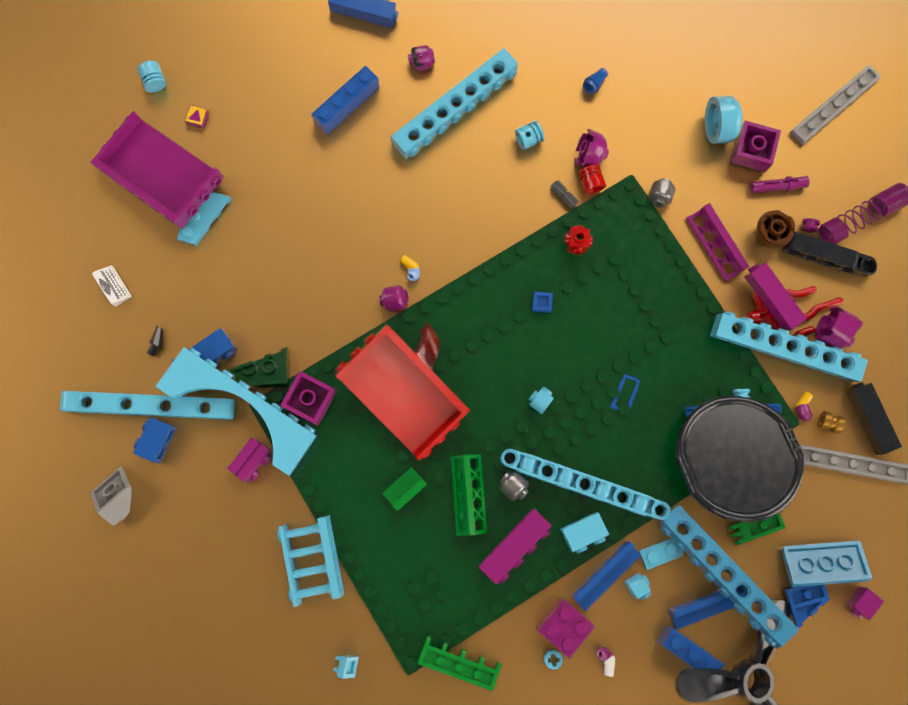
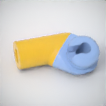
M404 255L400 263L408 269L407 278L410 281H416L420 276L419 264L407 255Z

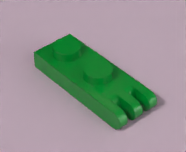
M780 513L762 521L738 522L728 526L729 530L738 529L737 532L731 534L732 538L741 537V539L734 541L735 545H740L786 528Z

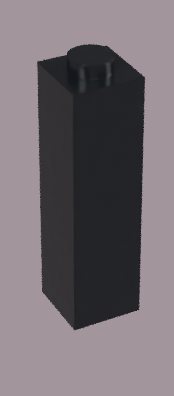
M862 381L852 385L853 389L846 393L875 455L887 454L901 448L902 445L872 382L864 384Z

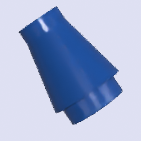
M600 68L586 77L583 83L584 90L589 94L598 92L608 76L607 70Z

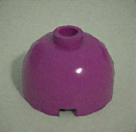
M587 129L588 133L581 135L576 147V152L579 151V156L575 158V163L583 167L594 164L599 165L609 154L606 138L601 133L591 129Z

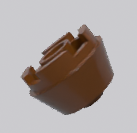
M780 210L766 212L758 220V239L767 246H784L790 242L794 235V220L791 216L788 217L785 213L780 212Z

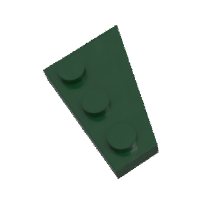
M286 347L275 354H267L264 358L257 361H249L231 368L229 373L234 375L232 378L234 381L239 383L241 380L249 385L250 388L289 385V350Z

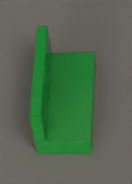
M411 467L382 494L395 510L399 511L427 484Z

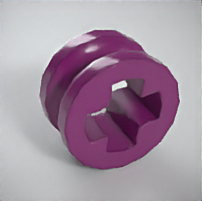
M813 218L803 219L802 231L807 233H817L819 231L817 227L820 225L819 220Z

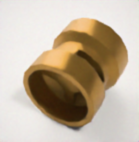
M823 411L819 416L817 426L821 430L828 429L831 433L838 435L844 428L845 417L841 415L834 416L831 412Z

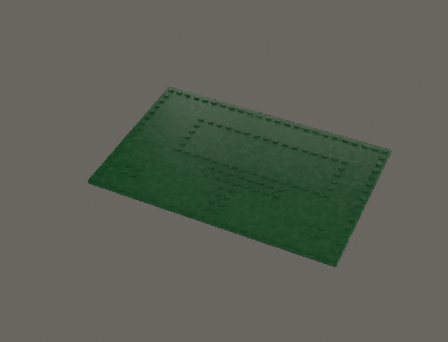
M629 175L301 371L337 391L319 426L285 408L281 411L287 416L291 413L299 419L297 423L304 427L307 424L316 430L314 432L317 436L290 477L317 522V518L330 515L337 557L407 675H411L424 667L417 664V660L426 636L431 637L429 645L441 649L443 642L448 643L446 651H449L653 519L524 474L521 475L529 483L526 488L529 492L522 500L517 498L511 501L500 491L501 484L499 483L507 472L510 471L512 473L516 471L502 465L500 456L505 450L513 449L626 487L663 501L671 508L690 495L675 460L677 437L687 418L685 416L686 407L700 406L714 398L734 395L732 393L734 389H750V393H748L750 398L765 404H780L782 409L781 415L789 421L792 429L799 425L798 419L751 349L710 336L716 315L724 313V309L633 175ZM584 226L585 229H590V236L593 237L592 246L588 247L585 254L566 252L567 245L564 244L565 233H568L571 227ZM534 291L553 293L551 313L532 311ZM386 324L470 410L459 421V426L453 431L450 430L445 435V440L439 445L436 444L431 449L430 455L425 459L421 458L418 460L360 399L335 376L337 372L335 370L336 367L343 361L347 363L352 358L350 354L357 347L361 349L366 344L364 342L365 339L372 333L376 335ZM733 324L732 331L736 334L738 330ZM298 374L289 379V385L276 386L263 394L267 397L265 401L270 405L274 402L280 406ZM624 374L641 380L631 408L628 403L637 382L626 378L619 395L618 386ZM545 387L553 393L551 396L554 399L545 411L540 414L530 406L531 401L528 399L535 390L539 393ZM617 397L616 406H618V411L610 408L613 399ZM249 404L250 409L273 446L267 424L259 412ZM506 453L504 456V460L508 464H512L515 460L514 455L511 453ZM481 454L487 534L457 536L451 456ZM470 459V466L473 470L475 468V460ZM544 466L542 474L545 477H549L552 472L551 468ZM412 467L427 485L399 511H396L382 493ZM473 479L472 487L475 490L477 485L476 481ZM582 479L579 485L581 489L586 490L589 483L586 479ZM620 492L617 495V499L620 503H623L626 500V496L623 492ZM475 499L473 504L474 508L477 509L478 501ZM660 505L655 508L656 514L660 515L663 513V508ZM532 509H535L552 525L549 528L551 532L545 539L542 540L540 538L535 543L537 547L532 553H526L522 557L523 562L516 569L512 567L508 572L509 577L502 584L500 582L495 584L478 565ZM599 512L609 533L608 536H605L606 540L597 545L593 542L587 545V550L578 554L576 551L571 552L560 529L592 513ZM478 519L475 521L476 530H480V522Z

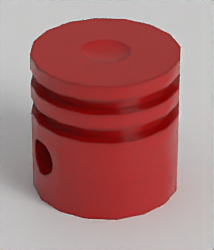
M598 164L587 166L578 172L585 194H593L606 187Z

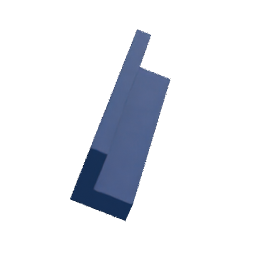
M625 541L571 595L584 611L641 556L634 548V544L631 541Z
M737 587L736 593L738 596L744 597V590ZM718 590L670 608L668 612L675 629H680L733 609L734 603L729 598H725Z

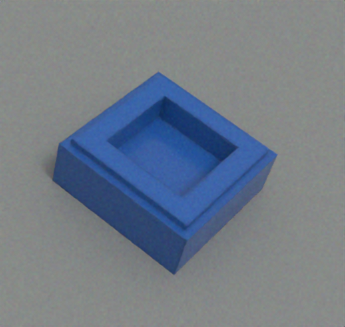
M534 291L532 311L551 313L553 293Z

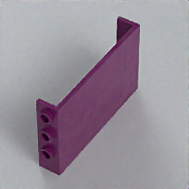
M134 111L125 118L122 125L114 131L112 137L101 147L100 151L90 162L104 175L180 229H183L191 217L197 214L199 207L209 199L212 191L221 184L224 178L216 167L213 169L143 121Z

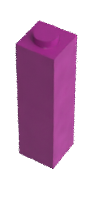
M756 263L748 269L749 273L744 278L782 329L787 331L793 330L807 319L767 263L761 265Z

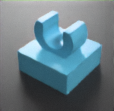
M354 655L336 656L335 659L340 661L339 667H333V671L337 672V677L342 679L354 678L359 657Z

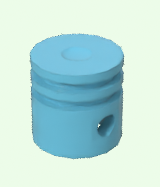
M146 61L138 66L137 71L147 92H158L165 88L167 83L158 62Z
M536 120L515 129L516 139L523 150L545 139L543 130Z

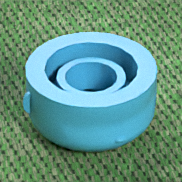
M713 96L708 100L705 110L707 138L712 144L734 141L741 131L743 122L740 103L733 96Z

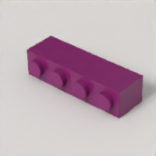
M532 509L478 567L495 584L498 582L502 584L509 577L508 572L512 567L516 569L523 562L522 557L526 553L530 554L537 547L535 543L540 538L543 540L551 532L549 528L552 525L538 511Z

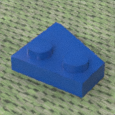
M825 585L783 589L787 604L790 607L793 623L797 628H800L809 616H813L820 606H823L830 600Z

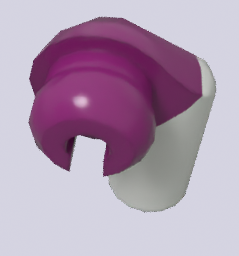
M600 647L596 651V656L605 664L603 675L613 677L615 656L608 648Z

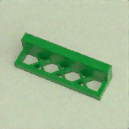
M481 454L451 456L456 535L487 534ZM470 459L475 460L474 470L470 466ZM473 479L476 481L477 485L475 490L472 487ZM475 499L478 501L477 509L474 508L473 504ZM477 519L480 522V530L475 529V521Z

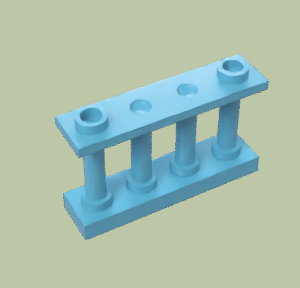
M330 515L317 518L318 522L312 526L289 530L288 524L279 526L277 536L279 542L282 543L290 586L288 596L290 602L293 603V607L300 605L304 597L329 593L332 594V599H336L344 595ZM318 533L321 536L322 542H320V545L292 549L290 538ZM316 553L324 554L325 562L323 565L296 570L294 558ZM320 573L328 574L329 582L327 585L300 590L298 578Z

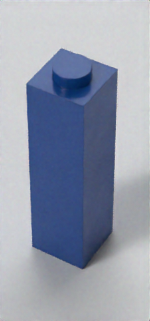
M328 0L330 11L389 28H392L393 23L398 20L399 11H397L395 2L388 0Z

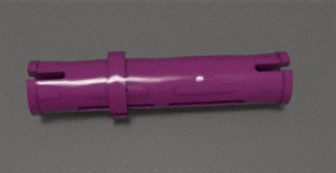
M786 176L784 179L752 181L750 190L752 194L777 190L792 191L795 188H808L810 181L808 176L793 178Z

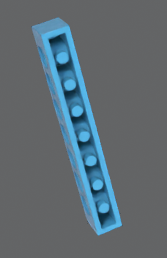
M680 505L670 512L669 517L661 520L659 524L662 532L668 537L671 536L676 541L675 545L682 552L685 551L690 556L689 560L696 567L699 566L704 571V576L711 583L714 582L719 587V592L734 603V608L740 614H745L749 619V624L755 630L762 632L765 636V641L771 647H783L799 631L796 625ZM678 526H682L686 529L685 535H682L677 531ZM692 541L698 542L701 549L695 550L692 547ZM707 556L714 558V566L707 563ZM721 572H727L730 580H723ZM737 587L744 590V597L738 596L736 593ZM752 603H756L759 606V613H755L752 610ZM768 619L774 621V630L770 629L767 626Z

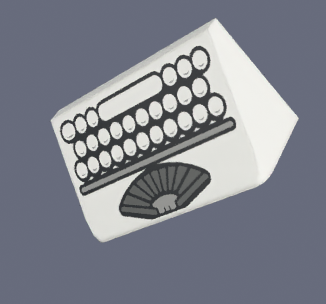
M112 265L92 273L113 306L116 307L132 297Z

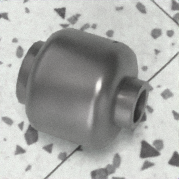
M665 178L656 180L651 186L648 198L656 207L668 206L672 203L675 186L670 180Z
M517 471L507 472L499 482L501 484L500 491L511 501L517 498L522 500L529 492L526 489L529 484L528 481Z

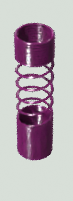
M897 183L871 197L869 201L862 202L861 206L857 205L853 210H847L845 215L840 214L821 224L819 227L821 238L824 241L837 244L849 237L848 230L851 233H856L857 227L860 229L865 228V222L872 225L873 218L880 220L881 216L886 217L908 205V187L903 183ZM868 202V209L862 205ZM870 203L872 204L876 213L880 215L879 219H877L872 214L870 210ZM856 207H860L861 215L854 211ZM862 208L869 213L872 219L871 223L865 220ZM850 211H852L853 220L846 215ZM854 212L863 221V227H860L856 223L854 218ZM840 216H844V222L839 219ZM846 217L854 224L855 232L851 231L848 227Z

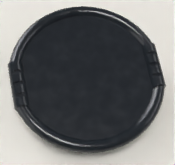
M730 395L706 401L688 415L677 437L675 460L689 494L701 506L724 519L737 522H757L771 518L783 511L793 501L801 487L804 475V454L789 421L779 412L759 400Z

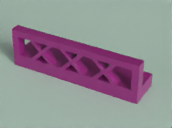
M710 203L686 218L724 282L749 267ZM700 215L704 221L703 227L697 226L693 219ZM705 232L713 235V243L704 239ZM714 248H719L723 251L722 258L714 255ZM724 263L731 265L734 272L727 275L723 269Z

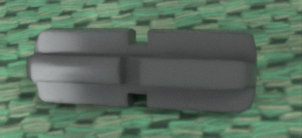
M556 180L551 185V189L559 197H562V200L571 209L578 204L575 196L570 191L567 192V188L559 180Z

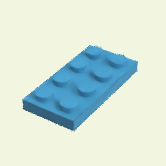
M861 541L793 545L781 548L791 587L865 582L873 579Z

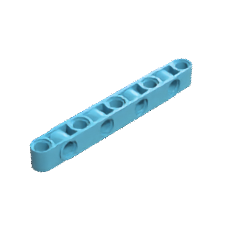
M61 391L59 411L234 420L235 400L184 396L174 399L163 395ZM91 398L92 404L87 407L86 402ZM131 400V407L126 409L125 403ZM166 402L171 403V407L168 411L164 410V404ZM209 403L210 410L207 413H203V406Z
M507 449L500 456L502 465L507 468L624 510L659 520L666 519L670 515V507L663 501L534 455ZM506 453L514 455L515 460L512 464L505 462L504 456ZM544 466L551 468L552 472L549 477H545L542 474ZM582 479H586L589 483L586 490L581 489L579 485ZM620 492H623L626 496V500L623 503H620L617 499V495ZM658 505L663 508V513L660 516L655 512V508Z

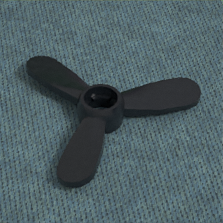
M773 600L772 602L790 619L789 605L783 600ZM768 619L767 626L772 630L775 629V623L773 620ZM758 630L749 659L738 661L731 671L713 668L684 669L676 677V691L681 699L692 703L715 701L735 694L740 699L749 702L750 705H778L771 696L774 690V677L770 668H768L777 648L775 646L771 647L765 641V636L762 632ZM753 671L754 683L748 690V677Z

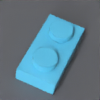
M672 537L638 551L646 570L684 556L682 551L675 545L676 541Z

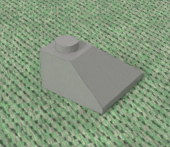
M120 466L94 488L90 494L97 514L113 526L125 519L130 513L132 487L124 468Z

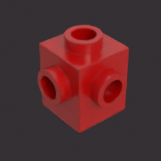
M584 226L571 227L569 232L565 233L564 244L567 245L566 252L585 254L588 247L592 246L593 237L590 236V229H585Z

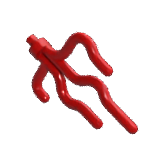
M810 286L801 290H786L791 297L799 298L816 293L817 287ZM753 290V298L757 309L747 312L746 318L753 319V323L758 325L760 323H767L772 326V329L778 331V329H781L778 322ZM838 297L813 306L807 313H804L807 317L806 320L812 319L819 311L843 304L844 299ZM815 327L802 328L796 331L793 336L796 337V334L803 336L815 332Z

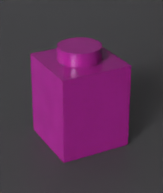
M859 586L846 603V606L851 609L850 613L856 618L871 620L884 601L869 588Z

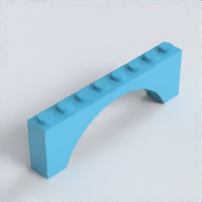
M183 347L155 387L174 399L199 390H220L235 394L246 400L259 412L270 431L273 443L272 465L290 476L317 436L314 434L316 430L307 424L304 427L298 424L299 419L291 413L288 416L281 412L283 410L282 407L274 402L270 405L265 401L267 397L258 391L255 394L248 390L250 388L249 385L241 380L237 383L232 379L234 375L225 369L222 372L216 369V363L208 358L204 361L199 357L201 353L192 347L189 350Z

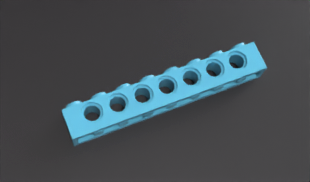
M505 48L501 49L391 136V142L405 159L409 156H415L423 145H429L437 134L441 135L447 130V126L458 122L462 117L461 115L466 111L467 113L472 111L476 106L475 104L486 100L489 93L501 88L503 82L507 79H512L517 74L518 62ZM495 70H499V71H501L502 73L497 74V73H495L494 71H495ZM486 81L488 82V84L483 85L480 82ZM473 92L474 95L469 96L466 93ZM459 103L460 106L454 107L452 104ZM439 114H445L446 117H445V118H440V117H438V115H439ZM425 125H431L432 128H431V129H425L424 126H425ZM411 136L418 137V139L414 141L410 140L409 138Z
M724 311V313L716 315L710 334L711 337L852 382H862L868 360L861 358L862 355L859 353L850 352L848 354L843 352V348L826 347L824 342L817 340L811 342L807 340L808 337L798 334L795 337L789 335L790 332L787 330L778 329L777 331L771 329L772 326L769 324L753 323L754 320L742 317V319L735 317L736 314ZM733 324H736L738 327L736 334L732 331ZM752 330L756 333L755 339H752L750 336ZM770 336H772L774 339L772 345H770L768 341ZM788 341H789V342L791 343V345H792L790 351L787 349V343H788ZM806 347L809 349L808 356L805 355ZM824 353L827 355L826 362L823 360ZM842 359L845 361L844 367L841 366Z

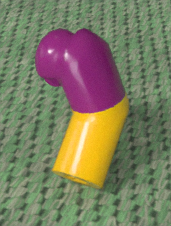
M807 391L804 392L796 403L797 413L804 421H809L812 418L808 404L814 396Z

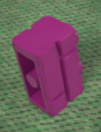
M251 437L227 469L245 483L254 482L260 475L258 470L262 465L266 466L271 461L273 451L256 438Z

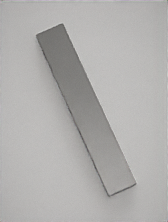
M870 64L867 65L793 128L790 133L803 145L882 76Z
M799 444L804 454V465L908 485L907 464Z

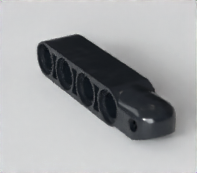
M794 232L790 242L785 245L784 252L789 255L845 273H854L868 277L877 271V262L873 257L799 232Z

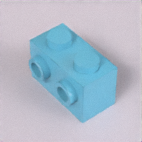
M599 512L592 513L560 529L571 552L576 551L577 554L587 550V545L593 542L597 545L605 541V536L609 535Z

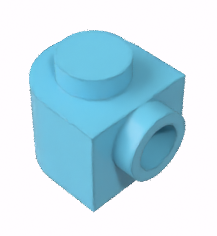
M545 387L539 393L535 390L528 399L531 401L530 406L542 414L554 399L551 396L553 393Z
M637 573L624 581L634 599L640 598L643 600L651 595L650 582L644 574L641 576Z

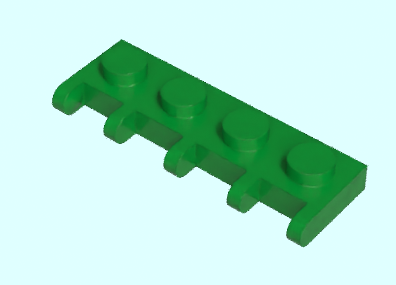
M426 636L417 664L487 690H494L502 663L497 661L493 669L483 665L485 661L484 656L479 657L478 663L465 658V649L462 648L458 656L446 651L448 646L446 642L442 643L441 649L429 645L431 637Z

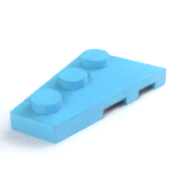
M212 192L209 199L199 207L197 214L191 217L183 229L179 230L177 240L197 246L210 229L209 226L216 217L220 216L222 209L232 200L231 197Z

